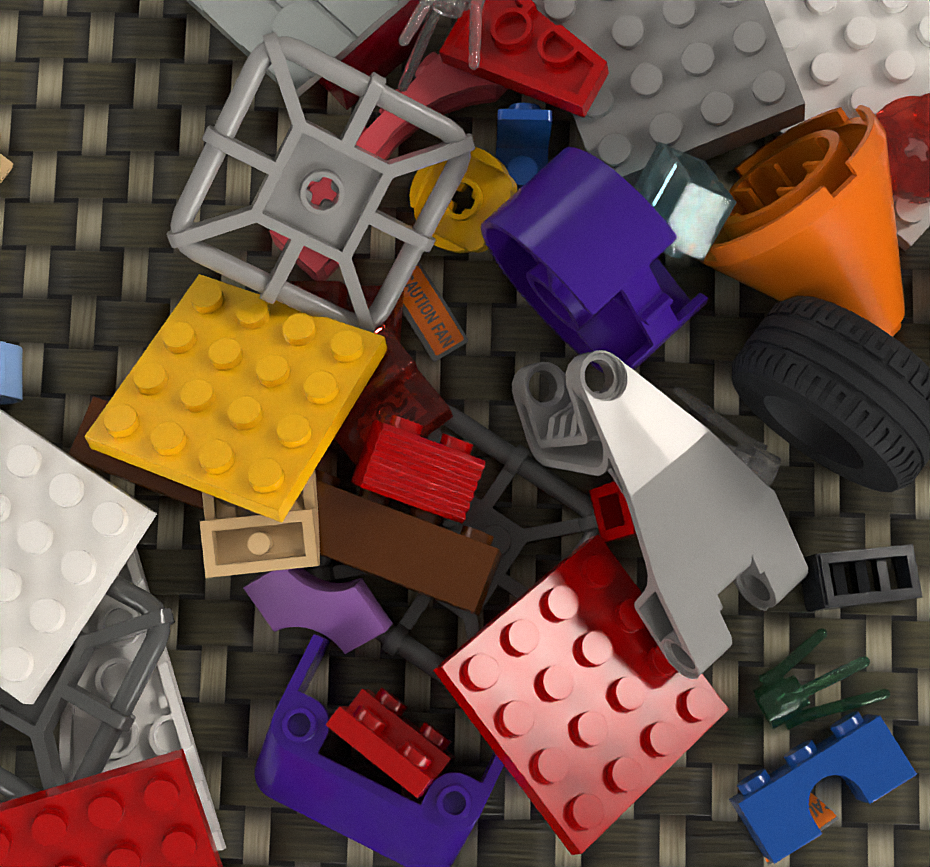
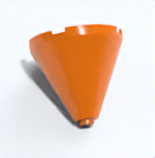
M859 105L855 110L860 117L850 119L843 109L839 107L821 113L792 127L762 146L734 169L741 178L723 198L716 189H712L689 219L684 239L702 264L780 302L796 296H809L832 302L875 324L893 337L901 328V321L905 316V303L886 132L869 107Z

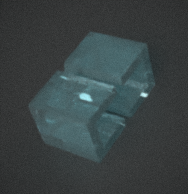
M658 142L634 188L656 209L677 235V239L663 252L675 258H681L683 253L704 260L737 202L725 186L718 182V177L705 161Z

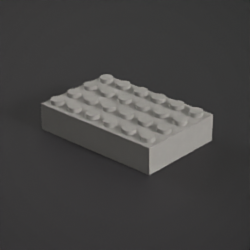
M532 0L536 3L537 10L555 25H563L607 61L609 74L585 118L575 114L573 116L586 151L615 170L634 188L805 121V101L764 0Z

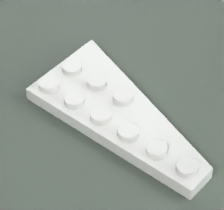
M135 548L118 576L150 593L137 548ZM105 594L81 631L89 634L141 616V614ZM147 632L96 649L77 685L112 704ZM165 647L132 712L136 719L130 731L122 732L102 773L183 749L217 850H224L226 845L168 651ZM68 702L60 717L59 758L66 783L72 782L102 723L98 718Z

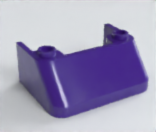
M313 634L273 714L255 766L257 786L267 797L405 867H451L480 817L504 764L494 752L480 781L460 772L445 773L433 781L420 805L319 754L329 732V728L325 725L329 721V715L325 707L318 700L305 693L332 640Z

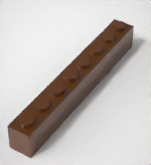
M93 396L69 451V455L86 466L204 510L201 491L90 448L84 436L108 404V401ZM315 469L321 556L474 615H480L502 557L500 550L491 546L494 539L493 536L463 525L460 534L440 527L443 518L434 513L412 506L409 515L389 508L391 498L364 488L360 489L358 496L338 488L341 479Z

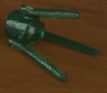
M820 628L775 668L759 675L763 685L752 690V693L773 730L783 724L787 730H790L806 721L886 700L890 697V691L881 689L870 693L867 692L802 710V708L810 705L809 696L851 676L870 664V659L862 656L802 686L794 675L784 679L783 676L827 637L826 629Z

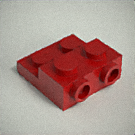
M381 687L377 694L369 689H362L349 707L339 706L325 725L416 798L426 795L433 781L443 775L456 758L446 750L452 741L426 721L420 728L403 716L408 707L385 688Z

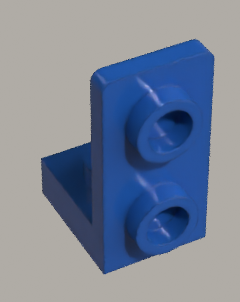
M515 103L510 105L508 109L498 110L496 158L505 165L509 175L515 180L517 191L548 164V147L553 111L541 110L539 105L533 103Z

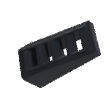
M913 544L818 553L804 557L808 566V574L801 581L805 608L808 612L923 597ZM886 559L893 560L898 589L891 590ZM868 561L871 562L875 592L870 590L866 562ZM844 564H849L853 594H848Z

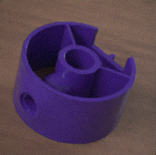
M575 147L564 148L482 222L480 226L483 239L490 253L506 277L543 321L579 355L596 350L608 351L635 370L694 316L708 300V297L702 293H699L690 300L658 260L659 255L677 239L676 233L663 217L615 170L597 157ZM593 361L589 363L593 367L604 373L603 369L599 366V364Z

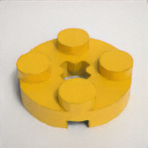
M478 147L471 151L467 171L456 190L464 192L467 186L473 189L471 197L475 201L472 208L464 209L461 214H456L457 203L451 200L432 235L436 239L435 246L454 253H480L488 250L481 233V223L517 192V184L509 175L505 165L495 156ZM447 161L419 169L415 174L409 197L410 207L414 208L416 220Z

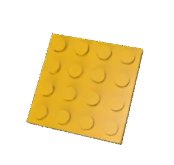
M199 274L84 437L93 450L282 523L387 352L386 340L384 336L328 317L310 316L277 300L270 304L260 299V294Z

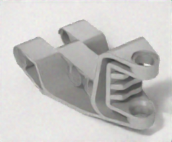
M603 350L582 353L574 357L568 364L566 374L558 366L550 362H538L520 368L514 375L512 394L528 445L536 460L546 467L600 476L608 471L626 498L648 574L647 586L634 602V608L665 658L680 674L690 679H697L731 647L732 637L720 613L723 606L718 597V594L730 583L734 582L739 592L751 605L766 611L768 608L778 604L806 578L808 566L775 491L764 483L707 427L614 354ZM591 361L599 364L605 374V383L601 391H591L585 382V370ZM536 372L543 374L549 383V393L543 402L535 400L529 390L530 379Z

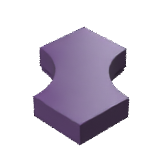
M304 568L264 572L252 579L243 588L274 632L288 627L312 629L331 639L341 648L344 654L385 633L393 624L362 578L345 583H335L319 579L308 573Z

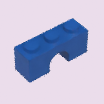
M859 711L852 712L830 726L833 735L817 745L812 740L805 741L792 748L783 756L787 763L770 774L767 773L766 769L758 770L737 784L740 793L729 800L766 859L775 864L822 835L809 810L810 793L821 779L838 775L846 782L857 800L871 804L917 775L880 715L865 714L861 716Z

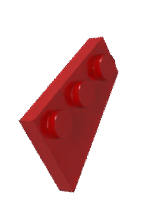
M468 0L439 51L444 64L585 118L609 74L607 61L563 25H555L537 10L536 3L532 0Z

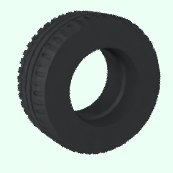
M796 296L778 302L772 307L766 318L762 320L734 358L731 380L734 389L752 412L789 444L843 478L879 492H894L912 484L929 461L930 368L900 341L854 312L832 302L809 296Z

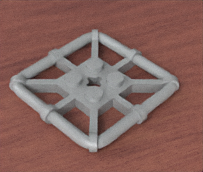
M276 32L263 35L264 42L258 44L248 56L215 126L209 125L202 137L206 144L174 208L170 222L171 230L166 233L172 248H178L181 253L192 261L260 292L259 298L270 304L277 300L310 316L328 317L376 334L375 329L380 327L392 313L423 252L430 253L436 241L432 235L467 171L471 151L475 149L472 134H465L464 130L450 118L385 85L386 78L375 72L368 76L302 40L288 36L278 37ZM286 60L292 61L359 96V100L341 136L305 119ZM271 64L292 123L275 158L235 138ZM375 106L442 140L439 144L390 160H385L356 145ZM226 154L266 173L251 205L200 222H194ZM447 161L413 226L407 225L377 210L393 178ZM323 177L331 179V189L337 193L334 200L324 198L320 205L313 204L311 202L313 194L307 188L311 181L320 182ZM254 223H258L288 238L270 273L202 241ZM368 225H371L405 243L372 305L368 308L352 256ZM304 246L339 263L355 313L286 281Z

